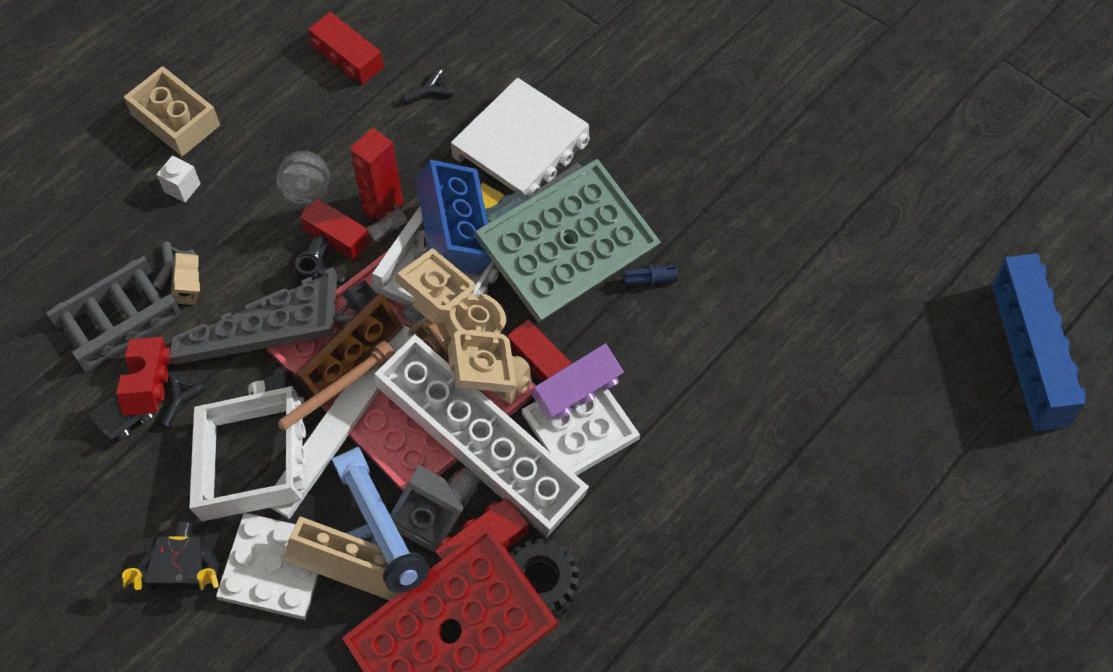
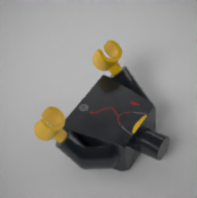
M177 522L175 524L174 537H159L155 546L148 550L134 568H129L122 573L123 588H126L130 583H134V589L140 590L144 580L145 585L151 592H208V583H212L214 588L219 586L217 575L220 564L211 547L206 546L200 537H192L193 524Z

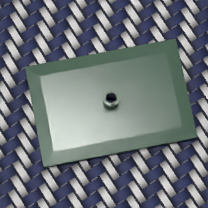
M598 159L478 229L473 235L538 323L661 243Z

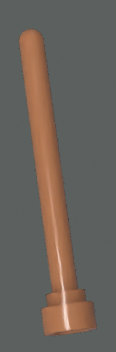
M386 341L380 342L373 347L369 358L280 419L278 422L279 428L282 430L288 429L376 366L381 367L395 354L393 348Z

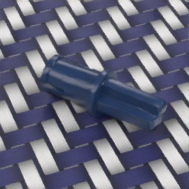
M675 264L660 267L648 265V268L623 271V281L626 285L649 283L650 286H654L655 283L677 282L678 270Z

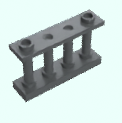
M144 256L129 262L122 269L67 301L57 304L53 309L46 312L56 329L65 325L79 346L72 353L85 372L126 349L129 339L144 338L182 315L172 295L169 294L161 298L147 278L153 272ZM135 283L140 285L152 305L140 312H137L123 292V290ZM112 297L115 298L128 317L127 320L113 327L99 306ZM90 311L104 332L91 341H88L74 320Z

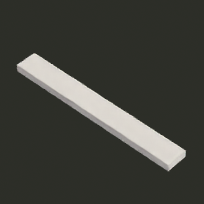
M405 325L388 343L395 353L412 337V334L408 336L410 328ZM376 366L343 389L303 445L306 462L302 463V472L305 476L306 487L302 489V501L380 391L375 386L374 374L381 367ZM286 471L276 485L286 484ZM302 501L270 508L290 519Z

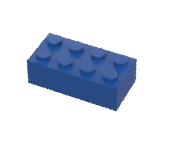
M429 160L415 178L428 249L433 248L461 272L480 275L492 260L473 236L475 231L488 224L477 169Z

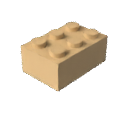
M163 66L124 96L131 115L180 156H184L220 126L214 107Z

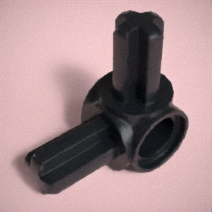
M316 235L308 251L302 252L296 258L295 280L298 284L302 285L301 281L309 277L315 280L326 275L325 270L328 269L324 268L322 257L329 245V240L325 236ZM310 268L312 271L306 272L301 269ZM338 273L336 290L346 282V277Z

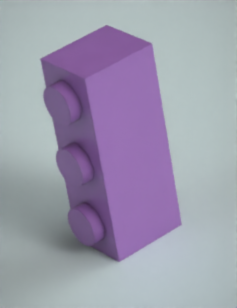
M605 343L530 390V393L547 420L553 416L559 420L572 412L569 406L577 401L582 406L595 398L594 391L598 388L603 387L606 391L619 383L617 377L624 373V371Z

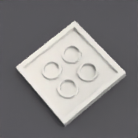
M603 387L595 390L594 394L596 397L582 406L579 401L569 406L572 412L559 420L555 416L547 420L537 402L522 409V415L544 448L576 476L640 439V434L608 389L605 391Z
M244 513L216 595L217 600L305 620L319 574L283 561L289 537L295 524Z

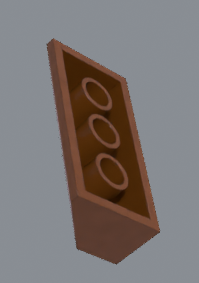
M379 293L370 298L292 375L301 388L311 397L371 356L370 353L373 351V347L382 341L389 343L404 328L384 295ZM335 396L323 403L322 406L325 407Z

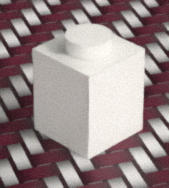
M173 155L156 174L164 192L184 203L200 185L194 166Z

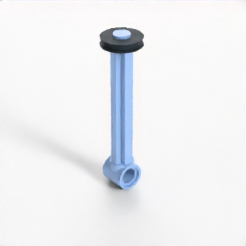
M356 447L332 458V462L343 485H348L388 564L383 572V581L386 583V587L392 592L404 593L421 585L429 574V565L422 555L409 553L368 474L370 470L360 448Z

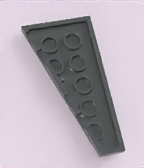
M334 267L325 270L326 275L312 280L311 277L302 280V285L292 290L282 289L245 305L246 310L234 315L231 312L221 316L222 320L209 326L203 323L173 336L169 357L173 365L333 336L337 273Z

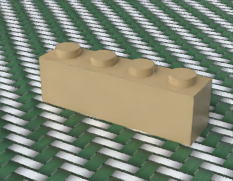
M301 516L299 517L289 537L283 561L388 600L399 594L390 591L383 581V572L388 564L378 545Z

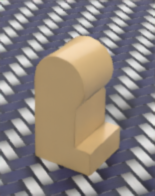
M175 253L171 295L178 304L196 305L200 292L198 255ZM178 293H189L191 295L183 297Z

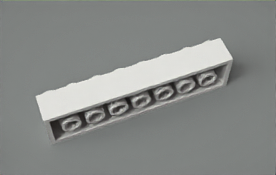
M416 335L412 336L374 374L375 386L497 495L503 500L507 498L521 516L546 538L585 496L589 488L588 485L478 389L457 387L455 371H450V365Z

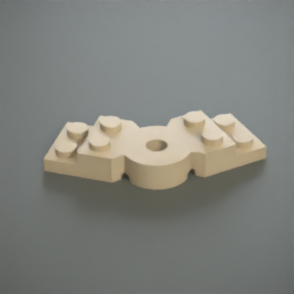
M433 248L398 272L394 281L415 298L412 306L432 323H444L446 325L449 336L452 338L447 348L450 371H455L456 386L459 388L513 393L516 388L510 341L504 334H501L506 324L505 312L501 305L486 294L481 293L480 296H475V283Z

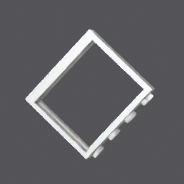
M292 386L194 407L189 508L201 521L302 501V489L306 487L305 476L302 472V463L306 462L302 438H305L306 430L302 419L286 429V484L214 498L216 427L285 411L286 415L305 403L303 397L300 398Z

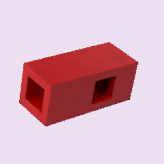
M319 199L305 207L300 216L305 232L313 237L316 235L325 236L329 240V247L352 261H355L370 244L367 228Z
M529 319L507 335L510 341L511 352L528 363L530 371L541 383L572 364Z

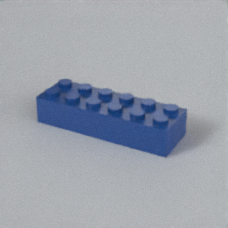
M1038 254L1005 257L991 286L1034 432L1068 428L1085 405L1086 394L1084 389L1080 388L1077 379L1078 369L1075 362H1072L1069 354V340L1067 337H1064L1061 328V315L1059 312H1056L1053 303L1054 293L1052 288L1048 287L1046 281V267L1044 264H1041Z

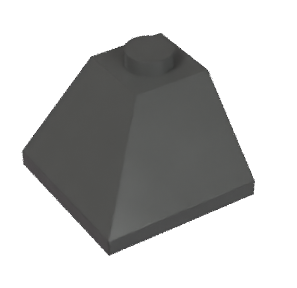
M418 465L390 516L401 535L435 553L439 543L450 532L463 507L444 478Z

